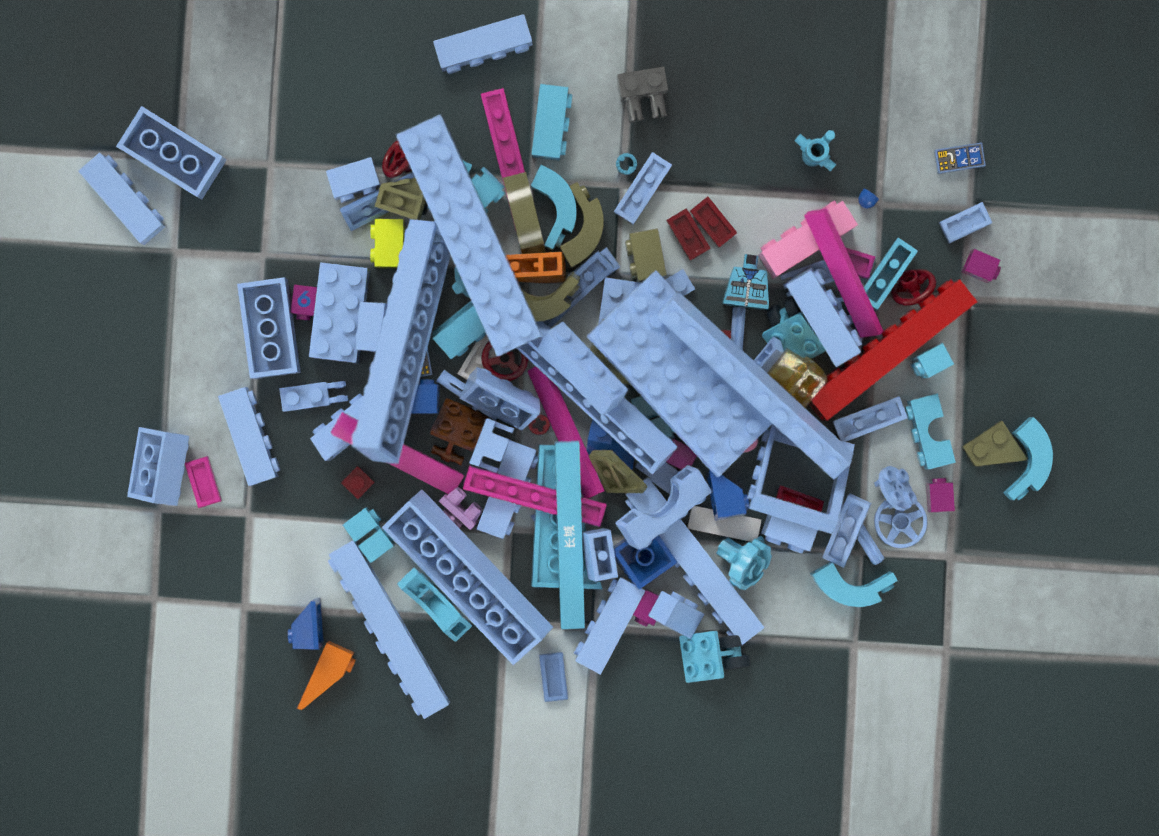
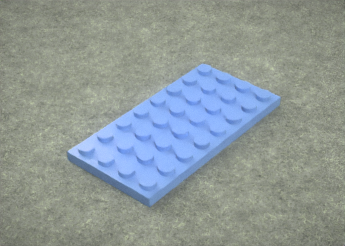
M654 271L587 335V338L716 477H719L772 422L657 317L661 308L676 294V291L657 271Z

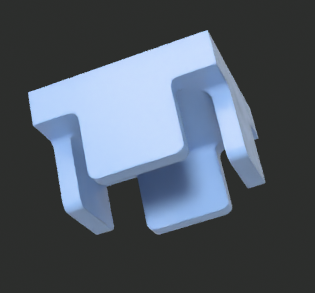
M487 418L470 464L498 473L499 468L486 464L482 460L486 456L499 462L502 461L510 440L495 434L494 429L498 427L513 433L514 428Z

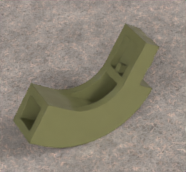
M526 172L504 177L503 181L522 254L546 253Z
M578 182L569 187L584 217L583 227L574 239L560 246V250L571 269L584 262L595 251L602 236L604 223L603 211L598 198L589 202L587 200L591 197L584 185L580 187Z
M572 272L555 292L547 296H533L522 289L536 322L555 318L571 306L572 301L566 296L572 297L580 287L578 285L580 277L576 273Z

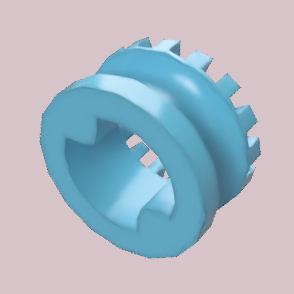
M623 153L617 158L616 168L621 174L629 175L636 170L637 160L632 154ZM625 157L633 161V167H629L627 171L621 169L619 164L624 161Z

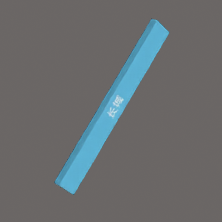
M579 441L555 442L560 627L561 629L585 628Z

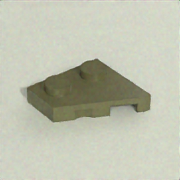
M408 178L397 182L382 183L375 207L413 220H421L426 199L416 178Z
M999 421L962 446L974 466L1025 461L1027 459L1003 421Z
M593 450L588 456L607 493H644L647 489V485L612 450Z

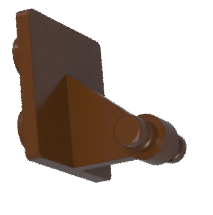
M446 398L431 428L430 434L448 441L449 444L445 448L434 445L431 453L441 457V460L447 463L451 461L462 465L465 457L454 453V445L474 451L485 421L489 417L482 412L475 411L470 407Z

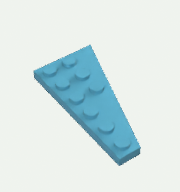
M539 444L537 485L556 490L555 445ZM535 509L531 586L559 588L557 515ZM582 522V532H585V523ZM583 551L584 589H602L600 581L588 579Z

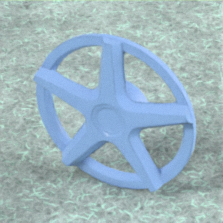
M917 501L914 504L920 510L906 514L904 511L895 509L894 515L880 514L883 509L882 504L884 502H882L874 516V526L879 538L887 545L895 548H907L919 542L927 528V515L922 505ZM923 516V528L918 536L910 525L911 522ZM879 521L891 524L892 526L887 539L880 531ZM900 532H904L913 540L906 544L893 543Z

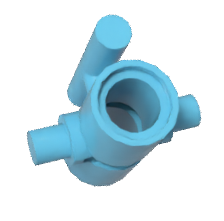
M827 131L821 139L811 140L809 138L807 140L801 134L795 139V142L801 146L800 149L803 151L802 159L806 165L812 167L824 166L829 171L836 166L830 159L828 146L835 137L834 131ZM811 149H817L820 157L813 156Z

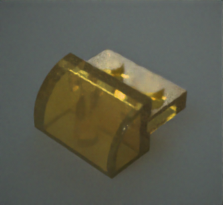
M788 348L767 372L804 408L827 382L824 371L807 356L803 358Z

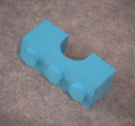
M938 394L907 401L908 406L905 407V412L908 420H912L914 429H911V435L914 443H918L920 452H917V458L920 466L924 465V469L929 470L956 463L950 440L935 441L928 433L931 421L944 417Z

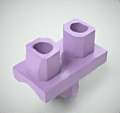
M457 487L449 494L446 493L439 502L445 507L443 512L459 528L464 524L471 530L479 521L477 519L483 509L473 502L466 510L460 502L467 495L462 489Z

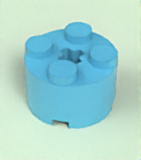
M482 167L480 170L483 174L481 176L476 174L471 180L487 213L489 210L486 207L490 202L497 203L505 192L502 190L504 185L485 167Z

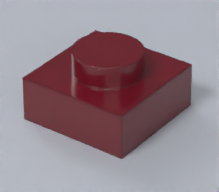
M359 466L341 482L357 499L375 483Z

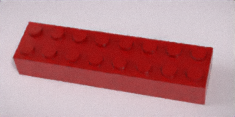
M951 279L943 283L936 289L938 294L935 296L932 294L923 302L918 303L920 308L916 311L912 309L899 318L900 324H893L887 327L881 333L883 336L881 339L877 340L876 338L862 347L864 350L862 354H857L844 362L846 366L840 370L838 368L830 372L825 377L827 381L824 384L817 383L807 392L808 396L805 400L822 421L829 420L976 304L978 301L960 279L954 282Z

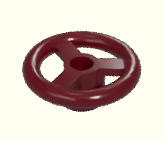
M396 140L390 146L382 162L383 174L388 178H395L404 172L409 173L412 171L399 140ZM395 153L394 158H393V162H392L391 165L389 166L390 160H391L393 154Z
M924 269L903 272L891 289L892 299L897 304L903 306H911L923 302L933 293L936 287L935 276L930 271ZM928 279L929 285L927 289L920 294V285ZM898 292H908L913 295V298H901Z
M490 340L486 343L481 355L484 369L490 371L492 375L499 379L508 381L515 380L524 373L529 359L522 353L520 366L514 362L515 356L512 351L505 353L510 357L507 363L501 361L502 355H496V357L488 359L489 352L493 346ZM498 364L502 368L509 367L513 373L507 375L499 374L491 366Z

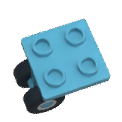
M790 296L785 299L784 308L781 309L779 304L768 308L767 318L772 328L764 331L762 337L767 344L773 337L781 340L784 354L779 360L794 368L826 350L794 297Z
M717 631L693 634L691 639L684 635L679 637L687 683L724 678L723 670L750 666L749 656H742L741 646H746L747 642L742 645L738 635L718 638Z

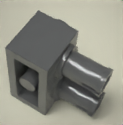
M664 67L617 74L620 102L624 101L627 104L629 122H635L634 112H636L637 122L644 120L640 102L642 98H650L653 119L659 117L658 108L661 118L667 116L664 95L668 92Z

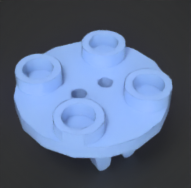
M888 466L880 471L879 480L874 482L875 487L880 486L887 500L882 504L883 509L895 508L904 511L911 508L917 502V497L908 482L909 475L906 470H898L895 467Z

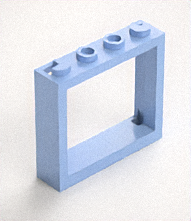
M772 423L770 428L766 429L762 435L761 441H764L765 444L764 447H760L757 455L760 465H756L752 479L756 481L755 485L750 486L747 498L751 499L749 509L832 534L839 520L850 465L833 481L826 514L762 495L774 440L799 448ZM841 441L853 452L855 444Z

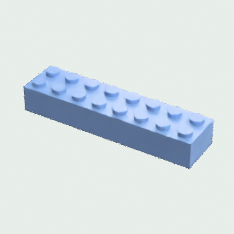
M420 490L382 527L512 665L536 646L553 628L423 490Z

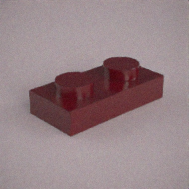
M708 196L689 211L718 248L738 233Z
M687 208L666 220L690 261L711 249Z
M780 485L775 497L776 499L822 513L824 501Z

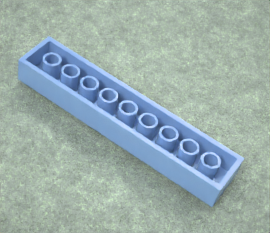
M438 115L397 134L399 143L496 355H503L542 337L543 335L444 118Z
M410 220L408 228L405 230V241L399 253L397 272L393 276V287L387 300L386 315L382 319V330L380 338L376 343L375 358L370 366L368 385L364 389L363 404L358 412L357 428L352 436V446L372 461L399 463L451 255L435 221Z

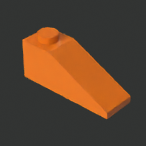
M562 252L506 255L518 282L560 283L566 280L565 258Z
M328 641L298 705V709H304L343 677L346 671L350 673L356 662V659L352 658L355 652Z

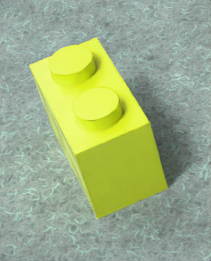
M375 219V225H371L370 235L371 239H375V248L370 250V261L375 263L376 268H398L399 253L405 241L404 219Z

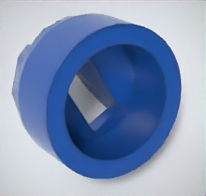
M864 188L858 200L861 207L869 209L875 206L879 198Z

